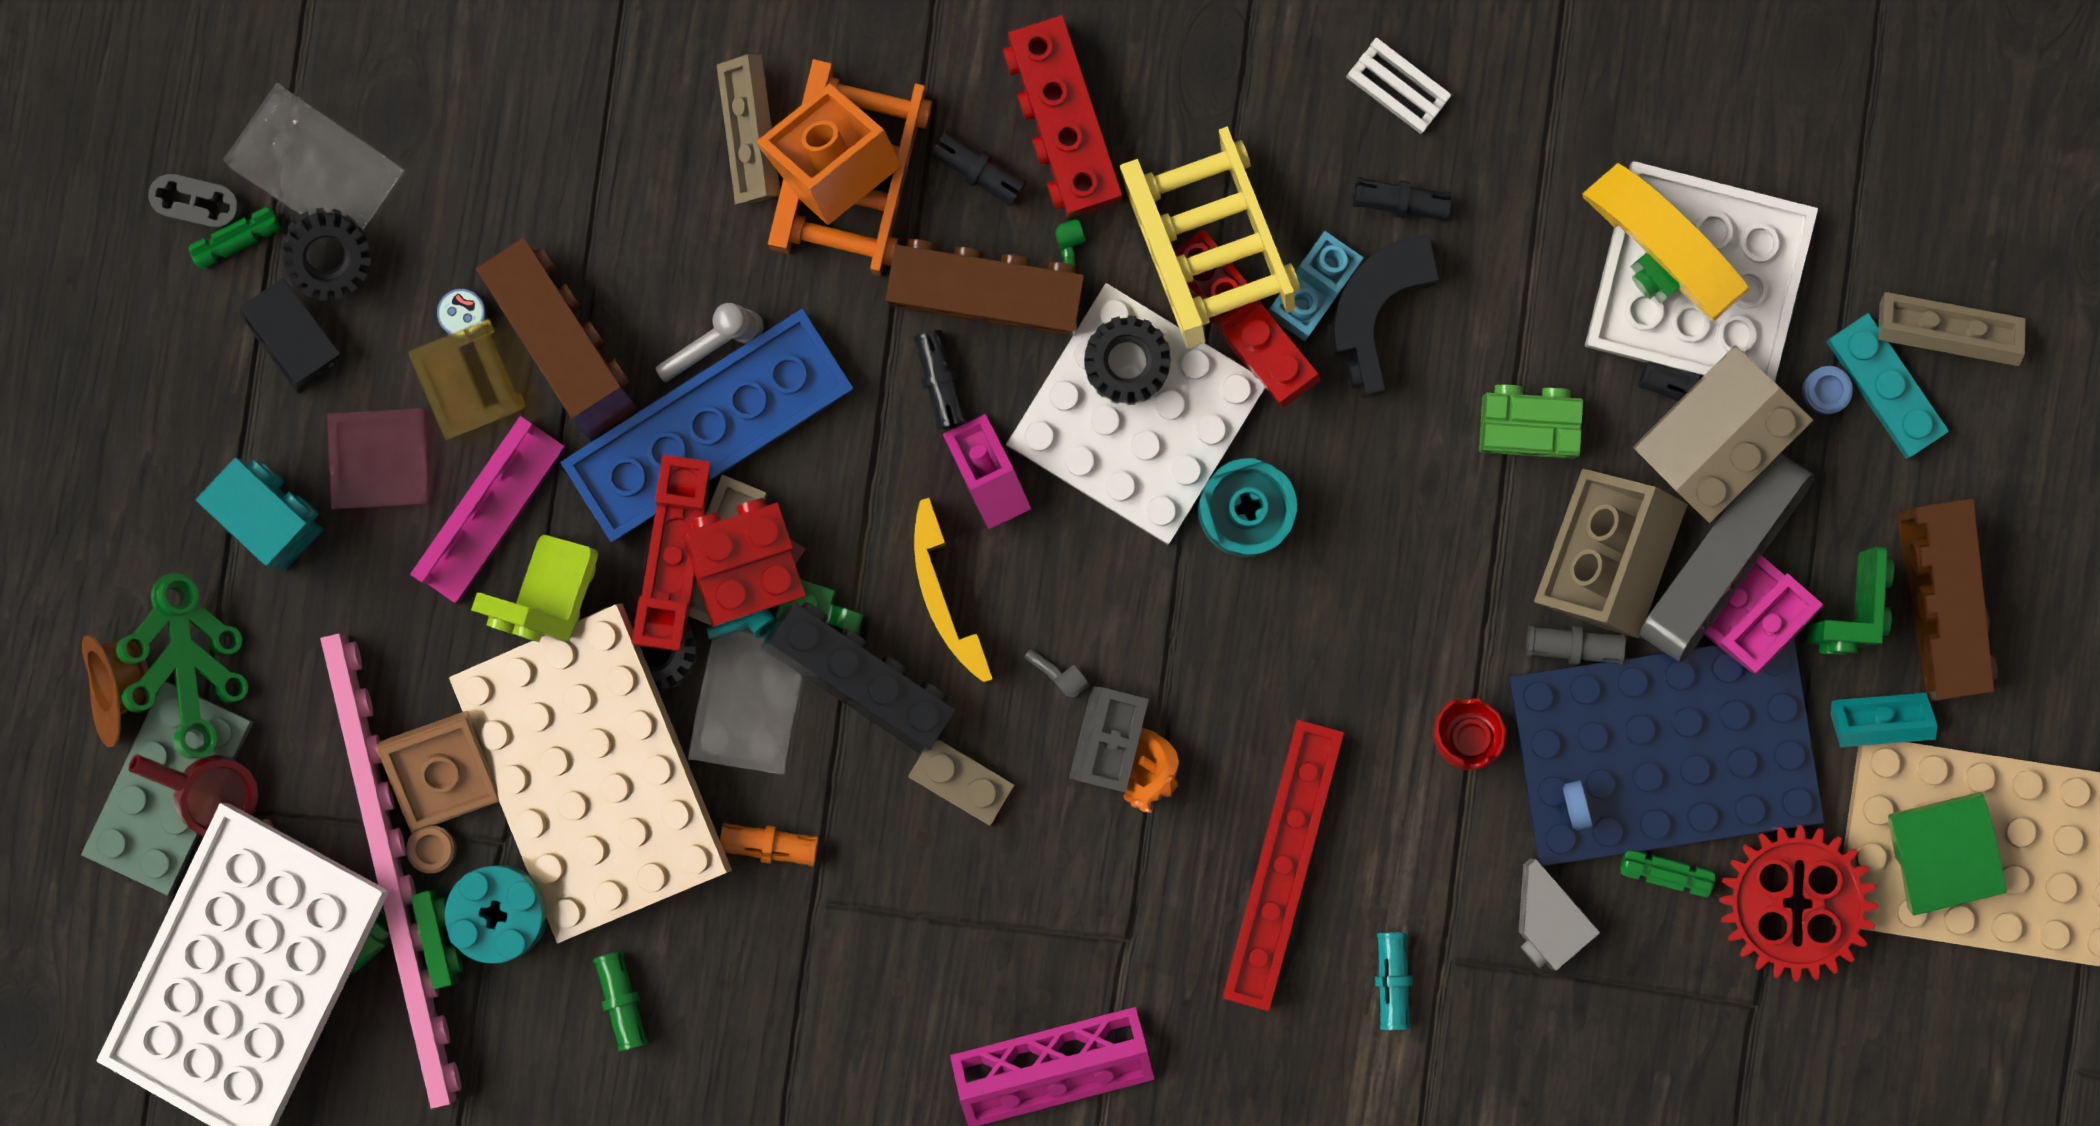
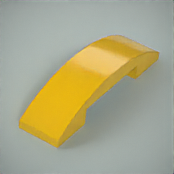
M1617 163L1582 193L1583 198L1614 228L1620 226L1679 283L1680 291L1713 322L1749 292V286L1711 242L1659 192L1621 164Z
M930 499L920 500L915 523L914 551L916 569L924 601L938 632L958 660L983 683L992 681L993 678L978 635L974 634L960 640L957 636L928 553L929 551L946 546Z

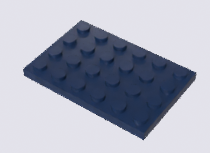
M1794 638L1757 676L1715 645L1695 648L1682 663L1663 653L1624 659L1623 665L1604 662L1508 677L1536 857L1542 866L1625 854L1627 850L1644 851L1778 830V827L1788 829L1798 827V825L1807 826L1824 823ZM1581 780L1592 827L1576 831L1572 827L1563 787L1566 783Z

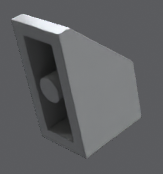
M1530 858L1523 864L1519 933L1526 942L1521 946V949L1539 969L1546 963L1550 969L1557 971L1600 932L1536 859Z

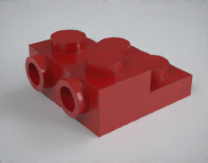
M759 498L737 506L739 514L737 516L721 520L719 513L716 512L696 518L691 521L693 530L686 531L682 536L712 627L781 606L806 596L790 551L793 547L778 502L766 506L764 498Z

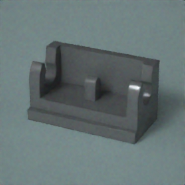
M1092 686L1069 779L1126 793L1149 699Z

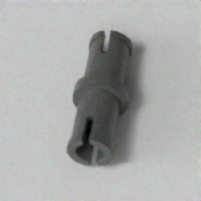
M1529 626L1526 640V656L1568 659L1569 664L1579 665L1580 660L1623 665L1626 636L1623 634L1611 635L1583 632V627L1572 626L1571 631Z

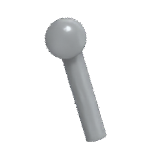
M733 303L720 305L713 314L714 328L656 366L658 375L664 382H668L731 339L747 344L763 333L764 324L762 318L756 312L744 309Z

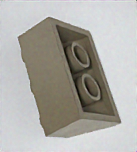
M1734 345L1633 448L1710 523L1813 419L1742 350Z
M1582 468L1534 602L1598 627L1639 638L1688 504L1657 487Z

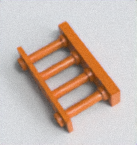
M813 59L802 104L830 83L858 108L906 119L900 147L892 145L902 166L893 173L889 193L873 189L855 203L856 205L884 211L877 239L806 222V217L799 215L802 201L783 179L768 246L772 251L790 254L792 243L800 245L801 240L870 256L873 257L870 266L871 273L882 276L884 265L891 266L894 247L895 244L898 245L899 239L893 238L891 235L917 128L926 129L932 101L925 99V86L916 83L911 101L840 84V79L833 77L832 63Z

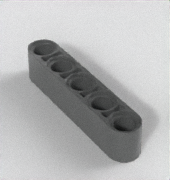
M1780 453L1729 504L1652 610L1642 626L1640 637L1678 662H1684L1800 504L1811 487L1815 475Z

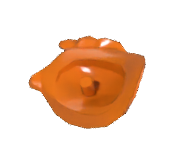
M1145 728L1141 729L1127 790L1123 796L1131 804V807L1139 808L1147 813H1152V801H1158L1162 796L1171 797L1174 790L1179 786L1175 778L1179 765L1177 752L1166 739L1154 731Z

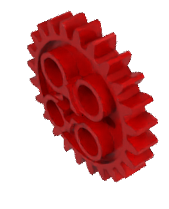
M1798 825L1795 838H1789L1785 829L1778 827V841L1773 843L1764 833H1761L1759 839L1762 849L1756 851L1745 844L1743 849L1749 860L1746 863L1731 860L1730 864L1739 872L1737 878H1723L1722 880L1724 884L1734 889L1733 895L1719 898V902L1733 906V912L1721 918L1722 922L1736 923L1738 929L1731 933L1728 937L1729 941L1743 938L1746 945L1741 950L1740 956L1745 957L1755 951L1759 955L1755 968L1760 970L1768 962L1774 963L1773 974L1774 978L1777 979L1781 976L1785 967L1791 968L1794 982L1800 980L1802 970L1805 968L1809 969L1814 980L1820 979V965L1826 964L1834 974L1839 972L1836 961L1839 955L1853 962L1855 958L1849 946L1853 943L1866 947L1868 944L1858 934L1860 928L1875 929L1876 926L1872 921L1864 918L1865 911H1872L1879 907L1874 902L1865 901V894L1877 888L1876 884H1862L1860 877L1870 869L1869 866L1865 865L1854 868L1851 862L1856 857L1858 851L1853 849L1843 855L1838 852L1842 842V838L1839 836L1832 840L1829 845L1824 844V829L1821 828L1815 832L1812 839H1806L1803 825ZM1798 860H1802L1805 865L1804 898L1812 899L1813 903L1812 908L1804 909L1802 913L1803 939L1801 946L1793 944L1794 909L1785 905L1786 898H1791L1795 895V863ZM1771 864H1779L1788 872V884L1780 892H1771L1762 883V873ZM1820 866H1828L1837 874V887L1829 894L1816 892L1810 883L1812 872ZM1769 912L1779 913L1787 921L1786 934L1779 940H1770L1761 932V920ZM1819 914L1830 916L1836 923V934L1829 942H1818L1809 933L1810 921Z

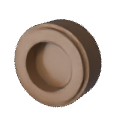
M428 825L414 831L409 837L406 846L409 862L414 868L424 873H437L445 870L454 861L457 851L453 835L447 829L437 825Z

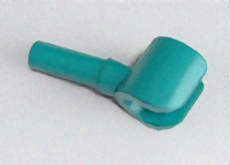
M768 609L716 627H708L706 630L709 639H713L739 630L742 631L749 627L756 638L767 637L773 628L775 618Z

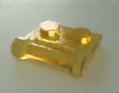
M489 318L408 351L445 440L513 414L526 407L521 393H515L491 337L494 329ZM471 342L475 345L498 399V402L487 407L461 350V346Z

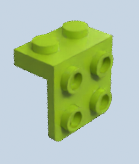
M542 535L535 546L516 603L477 592L471 610L489 616L486 626L539 643L542 634L569 642L572 631L580 618V608L586 590L595 575L598 552L596 549Z

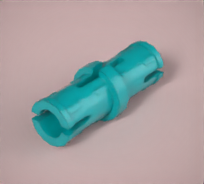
M1408 932L1377 933L1379 976H1375V986L1379 987L1380 1030L1411 1029L1409 986L1413 985V975H1408Z

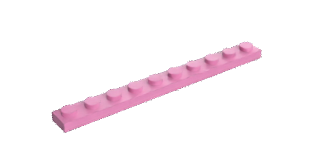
M335 634L322 637L320 639L378 885L389 891L383 907L430 1107L432 1109L448 1105L457 1100L455 1092L461 1090V1081L455 1062L448 1063L444 1045L450 1043L449 1029L444 1015L437 1016L433 998L439 996V988L432 989L428 969L426 970L423 958V947L417 922L415 923L411 907L410 895L416 894V889L412 876H404L400 857L406 856L405 842L400 828L393 829L389 810L395 809L394 795L388 781L382 782L378 764L382 763L376 749L377 742H380L379 736L377 734L371 736L367 717L373 716L371 698L367 688L360 689L356 670L362 669L360 651L355 641L349 643L348 635Z

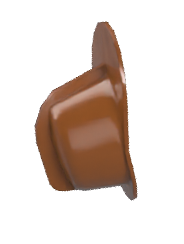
M86 635L82 640V653L89 676L93 719L102 742L107 747H114L120 736V716L129 711L122 701L123 692L129 685L139 682L149 669L146 660L134 665L123 663L116 653L119 641L99 644L93 636ZM133 641L127 643V653L137 658L140 653L139 646ZM135 689L132 694L133 701L136 704H140L145 696L144 692L140 689Z

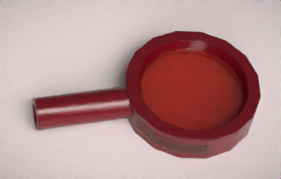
M139 754L134 755L129 763V772L175 790L173 795L175 811L181 821L200 836H205L220 803H229L251 816L255 812L258 801L257 783L251 772L231 757L222 755L202 757L189 765L184 772Z

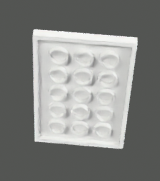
M220 803L101 1050L97 1062L210 1126H276L389 891L229 803Z

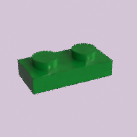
M437 889L410 895L432 989L459 983L457 973L463 972V964L459 949L454 944L450 945L445 924L446 898H439Z

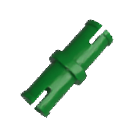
M623 951L593 959L605 997V1001L601 1002L603 1011H609L618 1043V1052L649 1044L636 1002L641 1000L638 991L633 992Z

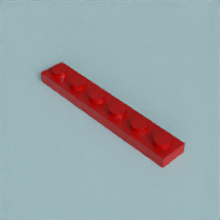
M1296 720L1225 983L1223 999L1266 1011L1270 1010L1344 732Z

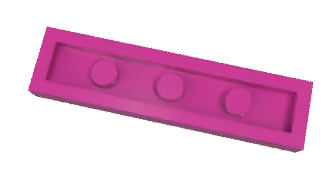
M520 416L410 575L420 582L428 584L458 604L567 447Z
M1136 1007L950 1055L960 1102L968 1126H979L1155 1080ZM1131 1025L1134 1039L1117 1044L1104 1040L1111 1030ZM1076 1039L1086 1044L1079 1054L1066 1056L1058 1052L1064 1042ZM1030 1051L1039 1055L1033 1066L1019 1068L1011 1064L1018 1054ZM980 1064L993 1068L986 1078L966 1082L964 1068Z

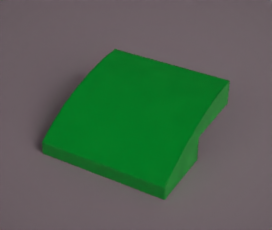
M1982 792L1888 814L1894 856L1901 865L1907 907L1913 916L2007 893L1999 849L1987 803Z

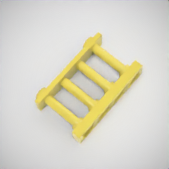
M1228 126L1219 129L1222 152L1156 176L1152 172L1144 175L1138 159L1120 165L1123 185L1187 349L1205 343L1203 325L1210 323V317L1279 293L1286 313L1296 310L1294 292L1301 290L1292 264L1289 263L1283 266L1245 169L1251 167L1246 148L1242 140L1233 141ZM1230 170L1238 193L1172 217L1168 213L1159 214L1155 201L1161 199L1160 194ZM1246 210L1255 234L1186 258L1184 254L1176 257L1170 243L1177 240L1176 235ZM1259 252L1263 253L1271 273L1270 276L1203 300L1201 296L1192 298L1187 283L1193 282V276Z

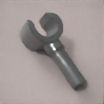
M1029 649L1024 656L1026 660L1047 674L1067 697H1076L1089 686L1085 677L1074 664L1061 673L1055 665L1033 649Z

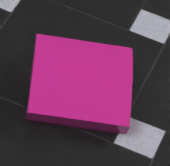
M1761 555L1748 576L1710 626L1705 636L1757 676L1823 609L1824 605L1788 573L1784 575Z

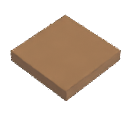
M468 710L377 742L376 749L411 833L419 828L435 825L499 802L496 784Z

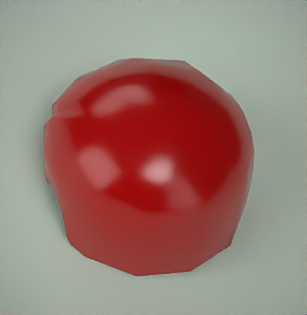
M1454 698L1436 716L1433 739L1438 754L1449 765L1463 770H1476L1492 765L1500 757L1505 748L1507 729L1500 712L1482 699L1457 700Z

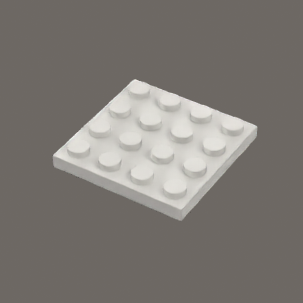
M1633 161L1630 164L1629 170L1667 199L1711 242L1749 286V292L1714 322L1680 291V288L1661 303H1659L1655 296L1648 299L1635 285L1632 276L1636 273L1630 267L1647 252L1620 226H1617L1613 231L1584 347L1646 363L1650 361L1681 372L1700 374V377H1703L1736 345L1775 382L1818 208Z
M1105 283L1078 327L1076 336H1073L1006 446L1169 545L1265 387L1258 378H1255L1251 371L1205 343L1187 349L1179 327ZM1128 315L1136 316L1137 319L1143 321L1146 319L1152 322V326L1156 329L1159 328L1164 334L1163 337L1170 347L1171 365L1162 388L1153 394L1150 399L1144 402H1136L1134 405H1127V403L1116 404L1110 402L1111 400L1106 397L1102 398L1096 393L1097 390L1090 385L1084 368L1085 350L1090 336L1095 333L1097 327L1102 323H1107L1111 321V318L1118 316L1126 318ZM1123 342L1111 350L1108 363L1115 375L1124 379H1131L1143 372L1146 366V356L1137 344Z

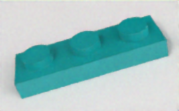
M1867 313L1832 336L1826 343L1905 459L1949 432V430L1889 342L1878 340L1879 328L1870 314Z

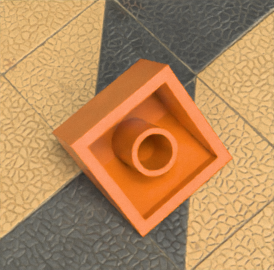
M830 83L756 141L758 147L798 198L827 225L832 223L902 166L885 130Z

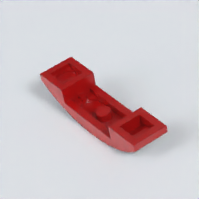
M662 455L655 498L657 506L643 591L638 601L632 645L681 651L695 582V574L682 536L686 531L693 530L692 520L705 516L711 468L710 461Z

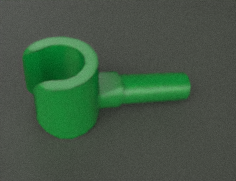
M1073 219L1060 224L1056 228L1055 235L1062 253L1063 263L1076 266L1072 247L1086 243L1079 220Z

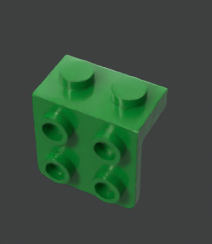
M1873 547L1859 552L1854 622L1824 620L1806 625V645H1819V654L1847 656L1848 653H1858V648L1882 644L1883 636H1888L1891 628L1890 607H1884L1885 587L1890 588L1892 586L1894 577L1893 559L1887 558L1886 547Z

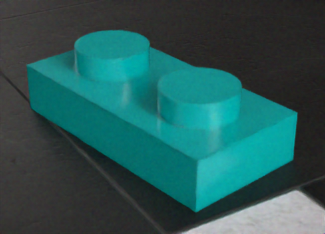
M1927 692L1832 700L1830 715L1840 747L1936 740L1937 723Z

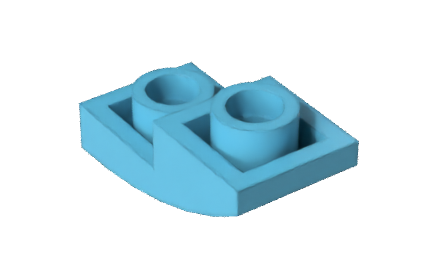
M1324 231L1296 271L1301 289L1294 292L1296 310L1286 313L1279 295L1268 310L1269 314L1277 323L1305 342L1361 263L1363 257Z

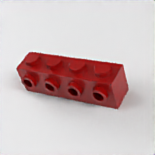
M1063 15L1008 32L1010 46L1002 49L1010 76L1020 75L1025 91L1017 93V97L1025 121L1034 118L1039 136L1032 138V142L1040 166L1049 163L1054 181L1046 184L1055 211L1064 208L1068 220L1120 203L1122 200L1120 187Z

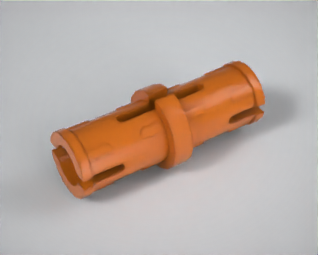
M723 823L720 843L725 853L761 858V863L771 864L772 860L813 867L815 865L819 836L777 831V826L767 825L766 829Z

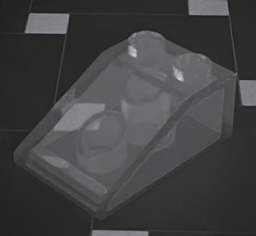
M276 82L223 159L231 169L300 215L306 211L309 215L315 214L316 208H324L325 212H332L333 208L340 210L343 216L347 217L349 215L355 219L357 226H360L362 230L404 172L403 168L278 82Z
M749 627L742 631L739 630L712 639L697 706L688 759L787 775L804 676L760 648L766 637L756 638Z

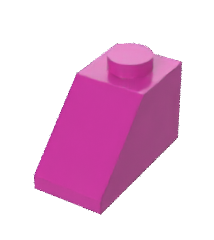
M986 414L943 434L988 529L1031 510L1016 473Z

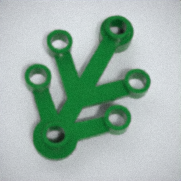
M169 573L160 577L154 583L150 596L153 605L152 611L133 634L122 638L118 642L116 653L118 658L128 665H134L145 660L150 651L149 643L167 623L170 643L142 679L126 687L122 695V701L129 711L135 713L151 708L155 703L157 691L174 671L181 723L174 733V746L181 756L187 759H198L210 754L214 750L217 743V734L212 724L201 719L195 670L215 685V693L224 703H234L242 700L248 692V683L242 675L231 673L191 640L189 622L210 637L209 646L219 656H228L237 652L242 645V636L235 627L225 626L199 604V591L191 578L181 573ZM169 590H174L179 594L180 603L178 606L169 603L167 599ZM221 633H226L230 636L232 640L230 649H225L221 646L219 642ZM129 641H133L139 646L140 653L137 658L127 653L126 645ZM228 680H232L237 684L238 693L236 696H231L226 692L225 684ZM135 689L142 690L146 696L143 706L133 701L132 694ZM188 732L194 733L198 738V745L195 749L190 748L185 742V736Z

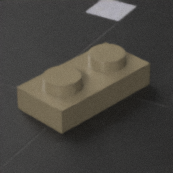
M939 739L935 741L929 751L922 752L908 775L910 779L989 826L1014 786L1013 783Z

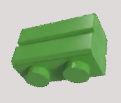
M1495 385L1494 393L1487 392L1482 398L1479 453L1575 459L1580 454L1583 399L1571 398V390L1564 388H1542V396L1523 395V386Z

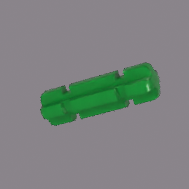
M264 207L252 213V219L248 220L244 217L212 233V239L205 240L203 238L191 244L188 249L193 262L200 269H205L217 263L218 257L222 256L225 259L257 243L258 237L264 236V238H267L279 232L281 227L276 214L269 207Z
M1627 850L1621 860L1620 873L1623 876L1639 880L1640 875L1645 876V882L1683 891L1684 887L1690 888V894L1709 897L1715 884V872L1713 870L1699 866L1692 870L1688 863L1652 854L1650 859L1646 857V852Z

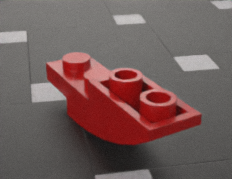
M1203 229L1177 248L1174 253L1176 257L1184 254L1186 258L1218 246ZM1229 263L1193 276V282L1187 283V286L1193 298L1201 296L1203 300L1248 283L1234 265ZM1261 300L1209 318L1247 369L1252 372L1255 378L1260 380L1282 409L1321 381L1317 371L1265 309Z

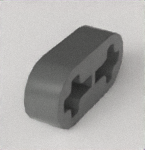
M165 174L154 180L149 188L148 199L153 209L162 216L172 220L220 230L238 221L242 213V205L238 196L222 185L176 174ZM173 184H176L178 192L184 196L191 197L189 204L174 202L171 209H167L168 203L161 199V194L163 191H171ZM219 195H223V202L230 206L229 212L220 213L218 219L213 220L214 213L200 207L201 200L217 202Z

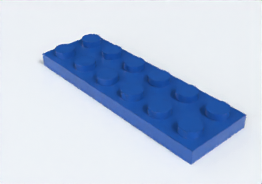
M800 309L560 463L610 542L615 543L655 517L657 506L655 498L662 455L710 461L709 482L853 392L854 388L804 310Z

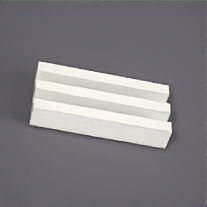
M1377 37L1346 77L1420 134L1425 131L1451 97L1449 92ZM1376 54L1434 97L1436 101L1433 104L1374 60V56ZM1368 68L1423 110L1425 115L1422 119L1362 74L1364 69Z

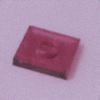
M423 408L327 414L332 509L429 504L425 410Z

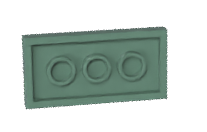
M165 681L160 687L155 703L150 708L81 855L165 895H172L200 835L185 825L175 811L173 796L175 790L129 772V763L136 754L180 772H184L189 765L198 760L187 759L181 756L174 746V733L181 723L176 685ZM198 696L201 719L212 724L217 734V743L214 750L203 757L222 755L236 760L254 721ZM188 732L185 736V742L190 748L195 749L198 745V738L194 733ZM221 767L209 769L198 776L190 787L187 798L188 810L199 823L206 824L231 769Z

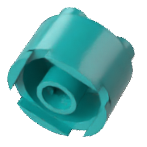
M1254 458L1238 459L1220 467L1206 483L1199 500V520L1209 541L1223 553L1243 558L1256 557L1273 550L1287 537L1295 521L1297 498L1290 480L1276 467ZM1242 496H1247L1250 503L1258 502L1260 509L1253 514L1254 520L1248 521L1244 514L1237 515L1235 512V508L1241 504Z
M509 865L483 867L465 874L451 890L445 907V924L450 941L466 956L484 963H502L527 953L540 941L548 924L546 904L540 888L529 876V873ZM497 901L501 902L500 910L507 913V920L497 922L495 926L493 925V918L487 915V908L495 906Z

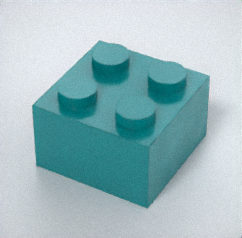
M235 457L196 499L206 511L265 566L283 571L324 530L315 521V518L319 515L316 509L301 496H295L291 492L287 494L283 492L279 487L285 481L264 462L261 464L255 459L249 463Z

